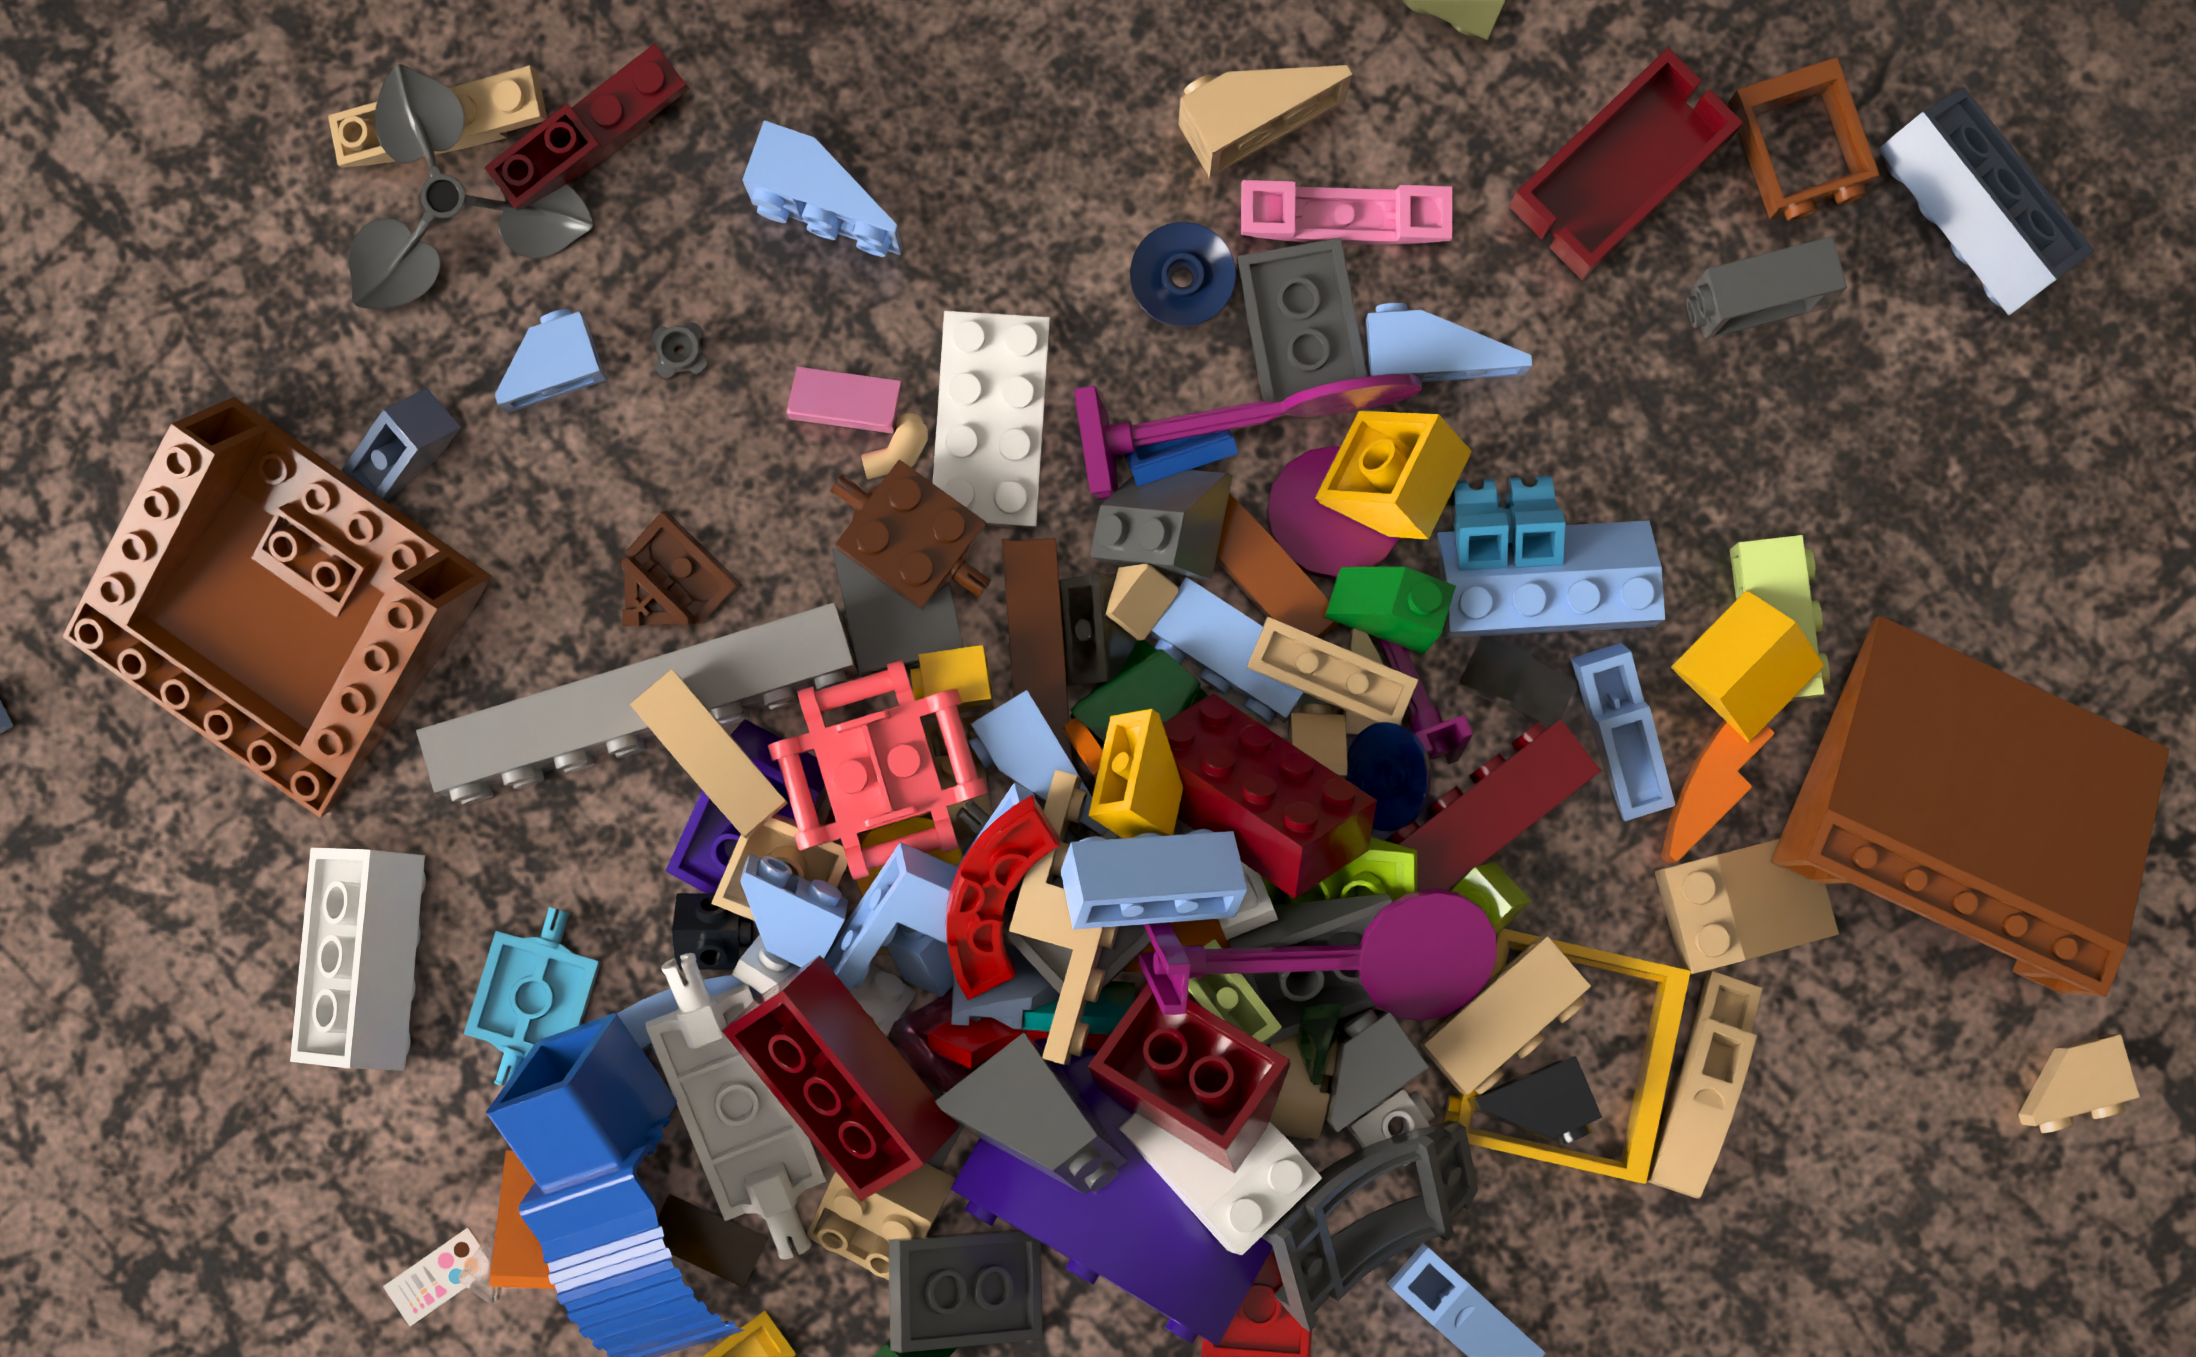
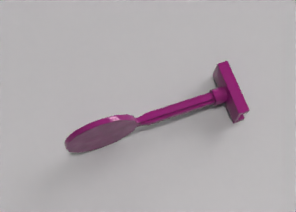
M1413 374L1360 377L1303 390L1287 397L1282 402L1258 401L1132 425L1131 421L1109 424L1103 393L1095 385L1074 389L1090 494H1096L1097 499L1102 500L1109 498L1119 489L1115 456L1136 452V447L1265 424L1284 415L1296 417L1327 416L1385 406L1420 393L1422 382L1420 377Z
M1340 446L1312 449L1287 463L1272 484L1266 511L1271 536L1294 562L1307 574L1336 580L1341 567H1376L1388 557L1400 538L1388 537L1320 504L1315 499ZM1377 637L1389 667L1418 679L1407 706L1410 714L1407 720L1414 734L1405 752V769L1409 779L1420 776L1428 758L1435 759L1445 755L1448 764L1459 761L1473 735L1465 714L1443 722L1437 707L1431 706L1407 648Z
M1431 888L1407 893L1382 908L1365 929L1362 940L1357 945L1204 949L1203 945L1181 946L1170 922L1143 924L1156 952H1139L1138 963L1163 1015L1186 1014L1189 979H1203L1205 974L1358 970L1359 980L1375 1005L1384 1011L1390 1012L1396 1018L1424 1021L1448 1016L1474 999L1490 978L1497 958L1496 932L1480 905L1460 892Z

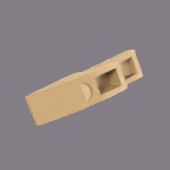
M529 65L449 88L462 105L465 124L459 141L452 148L446 151H434L436 155L507 138L506 132L546 120L547 114L538 70ZM377 102L328 115L339 167L346 168L396 162L384 151L377 138L375 129Z
M1714 971L1705 975L1680 1076L1672 1080L1647 1182L1694 1198L1701 1197L1723 1146L1748 1071L1757 1035L1752 1034V1029L1763 988Z

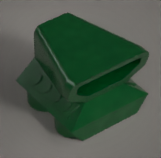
M1137 640L1089 695L1079 700L1070 709L1072 712L1070 717L1072 719L1075 717L1088 728L1097 743L1104 748L1111 716L1153 709L1159 713L1163 723L1208 697V695L1200 688L1201 683L1164 650L1155 649L1145 640Z

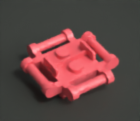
M903 659L887 664L888 670L815 691L813 686L797 691L809 733L768 745L772 761H778L799 830V833L794 835L798 850H806L841 839L853 880L870 876L869 870L884 866L900 842L925 853L942 848L943 853L959 849L948 807L989 794L985 779L978 778L957 706L962 705L958 689L943 691L915 701ZM895 691L899 706L826 727L822 712ZM935 713L957 782V786L944 790L940 783L921 719ZM815 750L836 820L835 823L821 827L799 754ZM925 814H932L935 824L934 828L862 849L859 834Z

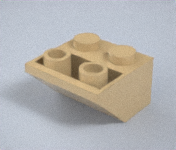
M925 1163L913 1172L860 1201L835 1171L807 1232V1237L822 1245L828 1251L837 1253L870 1270L873 1274L889 1280V1239L927 1236L956 1178Z

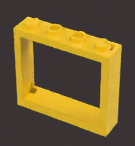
M1503 929L1496 936L1497 958L1489 980L1506 966L1509 949L1522 952L1539 936ZM1551 939L1571 963L1658 982L1621 1160L1617 1161L1472 1128L1471 1123L1474 1110L1471 1109L1467 1099L1478 1095L1475 1089L1468 1095L1460 1092L1458 1096L1449 1095L1443 1123L1451 1120L1465 1126L1468 1142L1471 1145L1646 1184L1691 971Z

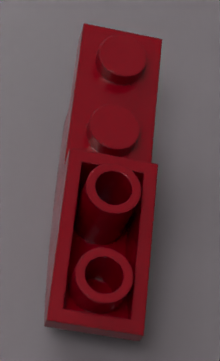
M654 43L572 108L566 103L487 164L484 169L515 210L518 211L560 189L627 145L652 126L649 123L650 119L688 91L689 87Z

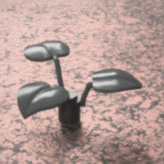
M398 64L391 70L381 87L376 104L375 129L381 147L396 162L409 164L425 155L431 176L421 189V202L426 212L413 233L403 222L384 218L371 221L356 234L349 254L352 301L361 308L387 309L409 303L426 293L437 279L441 260L434 247L420 240L435 217H454L463 210L465 205L503 211L498 222V230L502 240L513 252L528 258L548 257L564 249L592 228L593 221L581 197L568 184L518 211L515 210L505 195V201L467 195L463 184L458 179L450 175L441 174L434 151L449 150L459 141L465 124L464 111L460 101L441 82L418 73L403 64Z

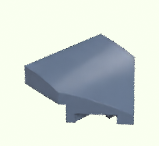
M1003 941L1006 951L1014 964L1016 976L967 1000L954 975L951 1025L969 1026V1019L977 1022L981 1020V1017H992L1012 1029H1021L1023 1010H1033L1058 1000L1060 994L1015 946Z

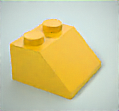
M1359 411L1315 499L1320 504L1388 537L1429 540L1472 451L1439 414Z

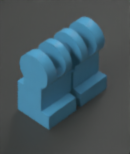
M1551 475L1535 476L1533 487L1523 485L1520 477H1509L1507 493L1505 494V509L1501 507L1500 494L1496 493L1494 478L1482 479L1480 490L1471 489L1467 480L1457 481L1451 493V505L1459 571L1507 568L1508 543L1511 546L1515 567L1563 565L1566 522L1562 509L1557 507Z

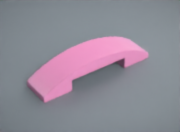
M1243 180L1241 183V234L1304 243L1341 238L1342 244L1349 245L1416 244L1450 241L1452 239V186L1400 185L1397 190L1295 187L1294 181Z

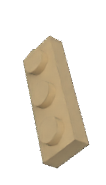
M1267 617L1246 669L1394 731L1399 728L1418 682V679L1270 617Z

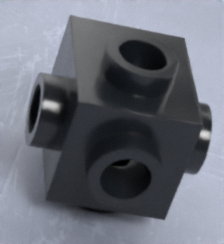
M677 893L672 937L674 956L679 969L683 970L680 956L694 953L699 970H734L739 959L742 957L743 948H749L753 943V920L711 904L715 893Z

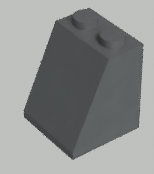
M1025 1033L1018 1036L935 1101L943 1112L975 1136L1083 1195L1090 1190L1098 1191L1109 1185L1119 1173L1117 1169L1128 1161L1059 1064L1042 1059L1044 1050Z

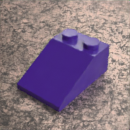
M744 719L730 735L787 801L788 804L778 811L777 814L795 820L778 761H772L768 749L769 744L784 739ZM806 752L799 754L816 814H818L827 795V790L817 757ZM703 790L699 795L665 872L705 893H716L741 833Z

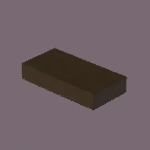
M672 1192L669 1193L657 1218L658 1226H661L664 1237L662 1240L665 1248H669L671 1255L743 1288L747 1286L769 1238L733 1220L725 1221L722 1215Z

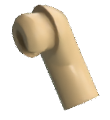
M915 413L901 415L895 423L897 429L887 448L861 454L867 480L888 475L898 460H901L911 468L917 463L928 441V428L919 415Z

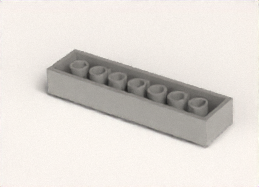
M834 602L418 729L416 733L433 791L436 794L451 798L452 802L461 801L462 805H468L493 797L491 788L503 784L504 786L513 785V789H521L545 781L543 772L552 769H564L565 774L593 767L596 765L594 757L601 754L615 753L616 758H621L645 751L647 749L645 741L657 737L629 704L670 669H673L684 680L722 726L735 724L750 718L748 709L761 705L769 706L770 711L800 703L797 693L799 690L812 686L814 689L821 690L848 682L850 678L860 675L843 614Z

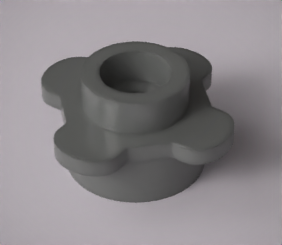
M688 322L684 327L673 326L667 328L661 326L655 329L651 340L656 346L659 357L655 364V369L660 376L672 378L677 372L684 371L699 374L706 369L708 360L702 354L700 344L704 332L698 324ZM677 346H683L684 353L681 355H677L675 353V348Z

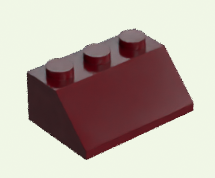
M1147 983L1092 1059L1088 1068L1100 1091L1235 1174L1267 1129L1291 1062L1287 1057L1188 998L1186 1014L1163 1015L1149 983Z

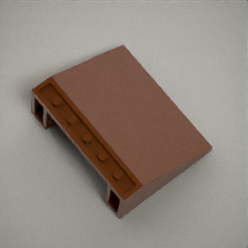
M232 397L170 424L62 637L321 818L334 807L466 622L492 575L242 401Z
M1882 616L1874 617L1770 862L1818 884L1851 883L2016 958L2017 961L2012 970L2013 973L2057 993L2107 997L2128 947L2170 748Z

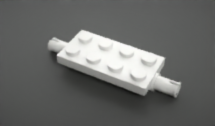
M687 953L680 956L681 966L686 977L682 976L676 959L673 958L665 962L661 969L667 977L679 1009L645 1022L646 1030L670 1089L677 1100V1106L723 1218L727 1221L745 1213L757 1214L759 1218L765 1219L780 1259L785 1260L794 1257L788 1236L792 1237L798 1254H803L810 1249L812 1244L805 1233L795 1205L798 1203L797 1197L806 1189L826 1182V1178L812 1141L722 1032L728 1024L755 1000L750 986L743 984L715 996L709 995L696 963L695 954Z

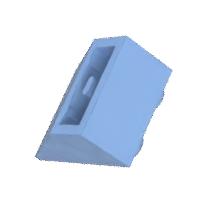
M765 120L763 121L742 179L752 204L758 206V214L780 223H786L788 217L808 223L806 229L809 232L826 239L836 240L838 234L857 240V248L875 256L886 257L888 251L901 255L903 245L897 224L815 137Z

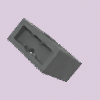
M1833 236L1707 268L1690 290L1692 296L1687 297V311L1692 326L1694 328L1701 327L1703 338L1707 340L1826 309L1847 288Z

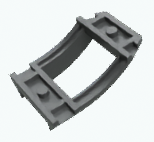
M1449 1120L1439 1125L1396 1135L1355 1151L1318 1173L1322 1179L1261 1237L1272 1244L1283 1285L1274 1294L1275 1298L1303 1328L1310 1332L1317 1325L1314 1313L1329 1297L1339 1302L1358 1281L1374 1268L1407 1248L1436 1237H1441L1448 1242L1454 1235L1451 1219L1462 1207L1468 1210L1478 1191L1466 1127L1456 1121ZM1416 1162L1423 1195L1403 1200L1373 1212L1330 1238L1325 1218L1340 1203L1377 1177L1402 1165Z

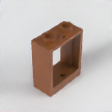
M1838 57L1737 89L1728 102L1731 111L1743 122L1738 132L1769 220L1786 215L1788 222L1799 220L1817 212V204L1832 199L1836 200L1837 205L1854 202L1868 195L1866 188H1869L1879 177L1876 163ZM1821 94L1850 175L1784 196L1756 115Z

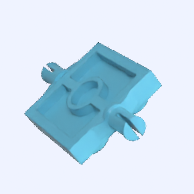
M548 907L540 938H521L495 931L464 1031V1035L490 1042L498 1050L504 1052L496 1080L494 1081L495 1084L506 1085L526 1055L539 1040L577 1027L583 1023L601 961L575 954L565 945L560 944L571 913Z

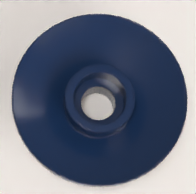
M1191 222L1166 224L1149 233L1137 247L1130 267L1132 291L1141 308L1155 320L1175 327L1196 326L1215 317L1228 303L1236 278L1234 259L1226 243L1209 228ZM1179 270H1185L1191 274L1193 280L1190 285L1179 287L1172 280L1174 273Z

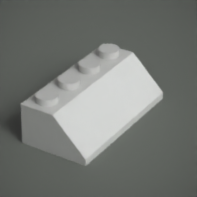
M311 848L290 1062L354 1069L405 1071L406 1055L409 1052L411 1043L409 1034L411 1002L416 990L414 980L416 948L421 936L419 926L421 894L426 883L424 873L425 855L364 849Z

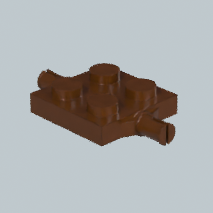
M901 460L897 461L882 483L873 487L869 492L846 477L844 473L838 478V483L835 482L830 490L832 494L834 493L855 508L852 522L835 543V549L923 611L935 593L953 579L975 594L977 598L983 594L984 589L986 590L992 579L987 578L966 563L969 549L985 528L986 521Z

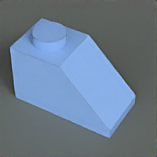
M561 309L550 312L540 318L541 324L528 329L495 393L498 405L506 413L607 380L588 321L580 311L571 313L570 309Z

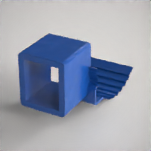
M612 1013L539 1040L490 1105L486 1114L536 1182L521 1201L519 1213L541 1244L544 1263H548L550 1270L548 1274L550 1282L555 1285L558 1292L556 1296L560 1305H565L570 1321L572 1323L576 1322L580 1327L579 1332L584 1338L589 1337L593 1341L592 1345L598 1350H606L609 1357H659L745 1330L736 1328L734 1322H722L721 1316L715 1312L709 1313L707 1306L701 1300L697 1301L693 1297V1290L689 1285H684L681 1280L682 1274L678 1267L674 1268L670 1260L672 1255L669 1248H665L662 1240L664 1234L662 1227L658 1226L654 1200L638 1178L636 1170L646 1154H653L657 1143L661 1142L663 1137L661 1130L670 1123L671 1120L668 1116L675 1107L677 1100L617 1013Z

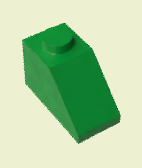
M1341 567L1324 617L1424 655L1442 634L1456 585L1408 567Z

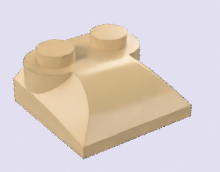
M776 813L747 839L740 835L711 904L755 921L740 882L745 862L750 853L760 858L764 856L777 858L786 863L792 869L793 874L810 882L822 880L837 888L848 864L842 841L839 839L799 851L794 836L799 833L796 820ZM819 823V824H820V827H821V826L828 825V824H824V823Z

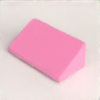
M796 367L787 415L790 420L894 434L901 381Z

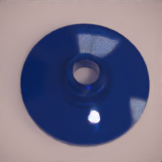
M1380 722L1366 727L1353 740L1347 753V776L1344 779L1377 800L1372 828L1380 831H1395L1413 823L1424 809L1431 787V769L1423 744L1410 729L1398 723Z

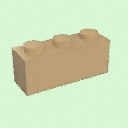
M1539 936L1492 977L1471 1002L1451 1013L1420 1040L1418 1044L1460 1093L1468 1095L1475 1089L1481 1095L1502 1078L1504 1073L1499 1067L1516 1053L1522 1059L1543 1042L1545 1037L1540 1031L1552 1020L1557 1018L1563 1023L1580 1010L1586 1003L1581 995L1591 985L1548 936Z

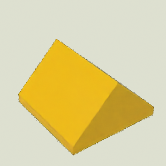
M1746 590L1671 668L1749 743L1825 665L1794 620Z

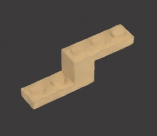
M1055 770L1043 812L1058 833L1061 846L1041 858L1025 874L1009 931L1073 950L1042 1059L1069 1065L1072 1055L1081 1057L1090 1024L1083 1023L1082 1018L1087 1001L1096 1003L1105 976V970L1097 968L1103 947L1112 949L1119 926L1073 929L1064 888L1052 885L1054 876H1061V868L1070 844L1064 843L1070 821L1079 823L1087 798V791L1080 790L1082 779L1077 775Z

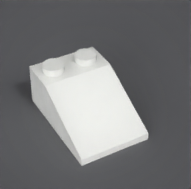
M1136 1112L1118 1128L1226 1250L1239 1255H1243L1322 1179L1318 1172L1270 1121L1267 1129L1235 1174Z

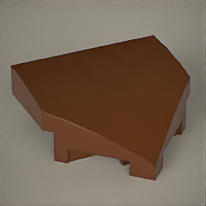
M668 511L660 512L626 550L627 558L620 559V566L624 569L625 609H622L623 626L706 623L742 584Z

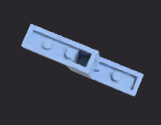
M1014 783L975 841L998 817L1012 806L1031 795L1034 796L1033 791ZM902 842L898 844L834 939L824 958V961L849 992L853 987L858 988L863 983L869 971L870 961L881 946L886 947L891 942L896 933L898 923L947 943L945 925L947 901L951 885L964 857L956 867Z

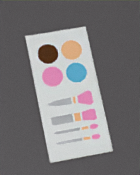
M466 1228L383 1287L408 1325L412 1326L491 1271L492 1262L469 1228Z

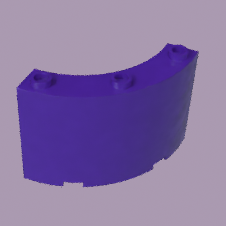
M1037 1039L1035 1043L1045 1050L1047 1039ZM1084 1048L1081 1057L1072 1055L1069 1065L1058 1064L1128 1160L1117 1169L1119 1171L1117 1177L1106 1187L1098 1191L1090 1190L1083 1195L979 1138L950 1189L969 1201L964 1210L990 1226H993L997 1218L1003 1220L1069 1258L1070 1261L1065 1269L1094 1285L1100 1276L1169 1318L1164 1328L1191 1344L1194 1343L1197 1336H1200L1218 1346L1273 1246L1263 1238H1259L1243 1255L1226 1250L1118 1130L1135 1112L1099 1090L1088 1068V1065L1098 1051Z

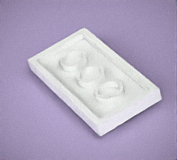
M944 311L933 484L985 520L986 526L1036 529L1050 317Z

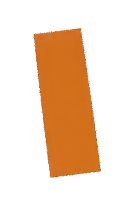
M1725 720L1712 733L1692 763L1675 801L1676 806L1673 807L1667 825L1661 858L1668 865L1678 862L1753 787L1738 770L1775 734L1767 725L1749 743Z

